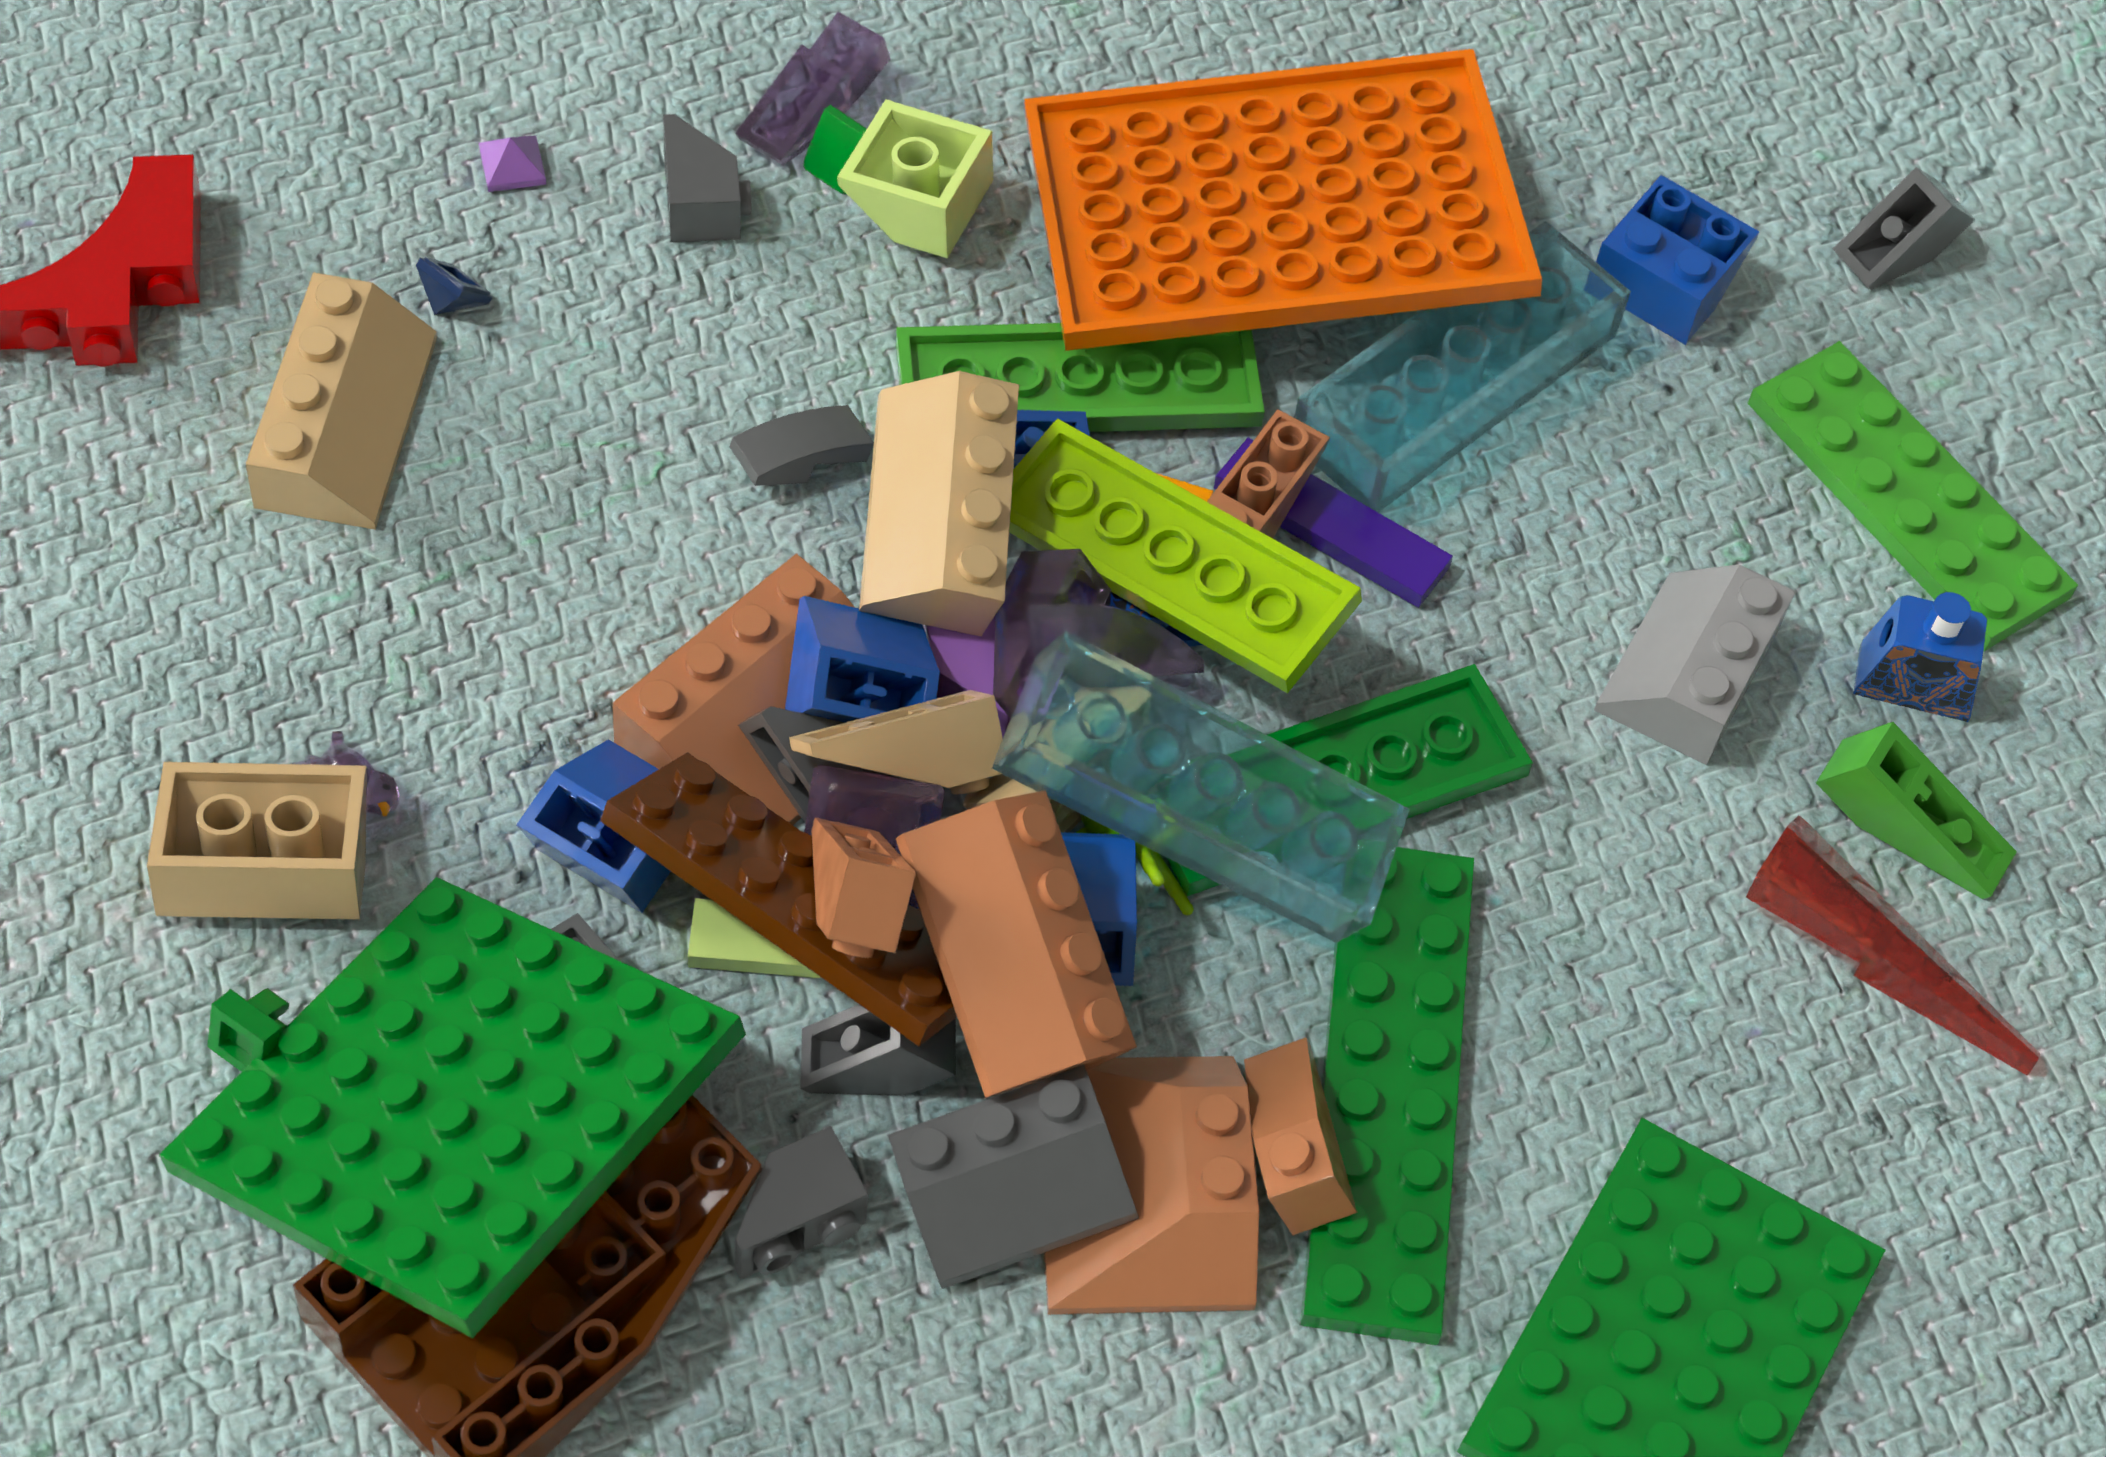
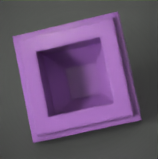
M536 135L510 137L479 143L488 192L546 185V177Z

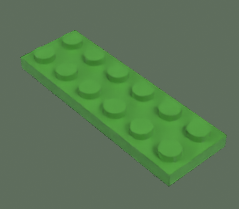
M1061 323L896 327L899 385L956 371L1019 384L1017 410L1086 412L1089 432L1262 427L1265 411L1252 330L1065 351Z
M1840 341L1752 390L1747 404L1934 600L1938 595L1945 592L1957 593L1969 602L1972 611L1980 612L1987 618L1984 651L2060 606L2073 596L2078 584Z

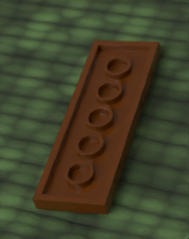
M687 752L607 800L600 820L602 823L916 1045L920 1046L957 1017L921 912L913 906H907L895 953L874 949L872 958H863L848 955L832 948L833 940L825 936L816 922L812 836L800 831L767 808L762 801L750 796L715 772L709 764L698 760Z

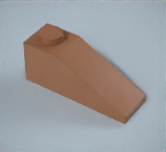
M815 817L812 827L817 925L828 939L833 940L832 948L842 953L863 958H872L874 949L895 953L916 872L879 831Z
M1307 1037L1244 1059L1253 1142L1267 1196L1291 1234L1295 1235L1357 1213L1311 1044Z

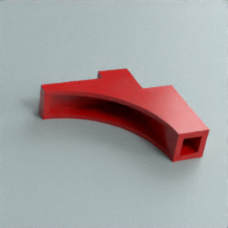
M194 154L133 156V166L129 180L119 202L109 217L88 239L49 266L15 281L0 285V350L31 348L46 350L54 347H71L76 366H111L114 364L138 363L139 306L159 305L168 307L177 304L200 303L201 191Z

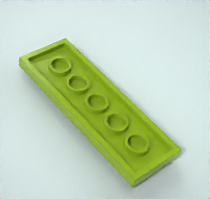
M1058 418L1013 469L1009 533L1287 694L1362 602L1361 588Z

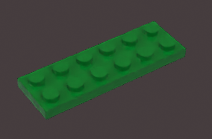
M1472 664L1135 779L1133 794L1186 896H1190L1529 776L1533 762L1477 666Z

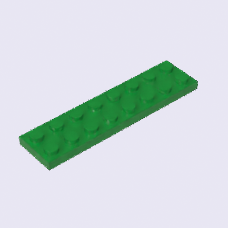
M1346 840L1342 858L1322 1088L1357 1213L1309 1230L1300 1326L1436 1346L1442 1336L1474 858Z

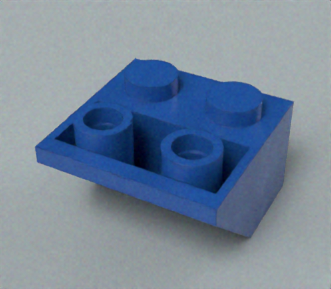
M1660 175L1602 242L1588 288L1686 345L1717 307L1757 240L1760 231L1667 177Z
M803 596L799 599L785 704L786 710L846 723L937 699L940 671L922 624L861 612L859 608Z
M609 739L554 770L516 824L538 851L641 913L646 909L671 872L600 821L607 800L659 770Z
M1061 832L1115 986H1133L1137 932L1135 836Z

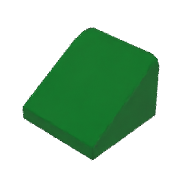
M829 105L822 113L806 152L803 164L804 169L840 194L845 195L846 193L838 186L837 176L867 129L837 108Z

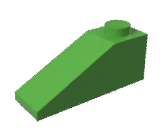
M1894 722L1843 739L1816 781V784L1856 826L1981 899L1992 896L2017 853Z

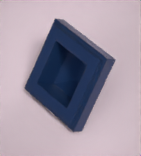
M427 257L419 258L416 263V268L434 315L489 305L493 298L490 295V291L451 263Z

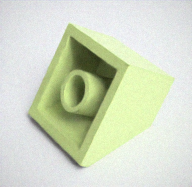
M885 99L837 176L838 186L893 242L948 258L993 182L992 130Z

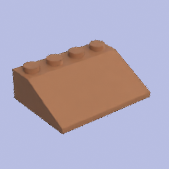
M796 553L612 702L614 743L658 769L688 752L698 760L709 764L715 772L750 796L762 801L767 808L794 825L801 819V816L738 725L770 706L785 709L799 599L807 596L854 608L855 606L842 590Z

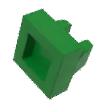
M269 988L262 990L248 1000L232 989L228 990L211 1004L207 1047L242 1072L255 1058L262 1061L278 1045V1039L287 1025L277 1018L289 1009V1003Z

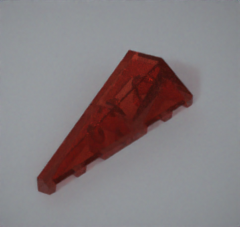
M1798 815L1785 828L1759 869L1745 898L1859 962L1860 964L1853 975L1856 978L2028 1076L2041 1054L1806 820Z

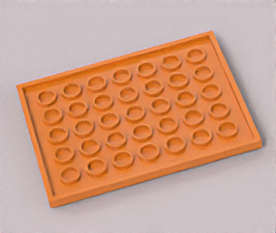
M1474 49L1024 99L1025 117L1065 351L1541 296L1542 276Z

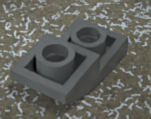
M842 405L805 410L770 420L734 436L729 447L754 486H776L808 483L815 464L835 465L838 463L867 462L874 442L850 407Z

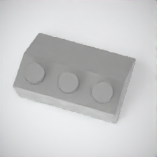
M1740 564L1669 573L1598 699L1594 711L1707 765L1776 637L1796 591Z

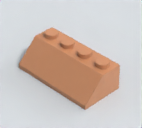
M1046 790L994 800L903 833L896 838L901 856L916 872L912 888L985 1098L1015 1090L1085 1065L1088 1071L1137 1048Z

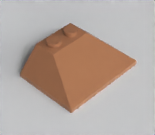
M1234 1056L1113 1058L1088 1070L1089 1079L1139 1219L1044 1252L1047 1313L1095 1314L1255 1310L1257 1298L1259 1205L1248 1086Z

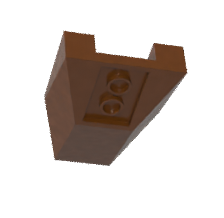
M691 1095L473 1338L328 1259L323 1260L293 1284L300 1317L427 1457H546L649 1353L760 1175L762 1164Z

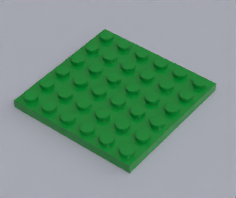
M436 877L282 1031L278 1039V1045L262 1061L255 1058L159 1154V1157L168 1173L473 1338L743 1039L746 1032L740 1016Z

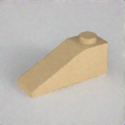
M974 690L956 693L789 737L793 751L824 760L950 788L951 794H967L989 787V777L1009 772L994 695Z

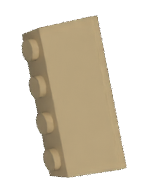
M313 272L246 461L253 507L255 509L375 530L437 341V331L372 282Z
M956 371L881 389L877 403L859 611L976 636L983 635L1005 601L1019 384Z

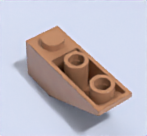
M1277 409L1207 502L1267 536L1274 538L1326 449L1330 437Z

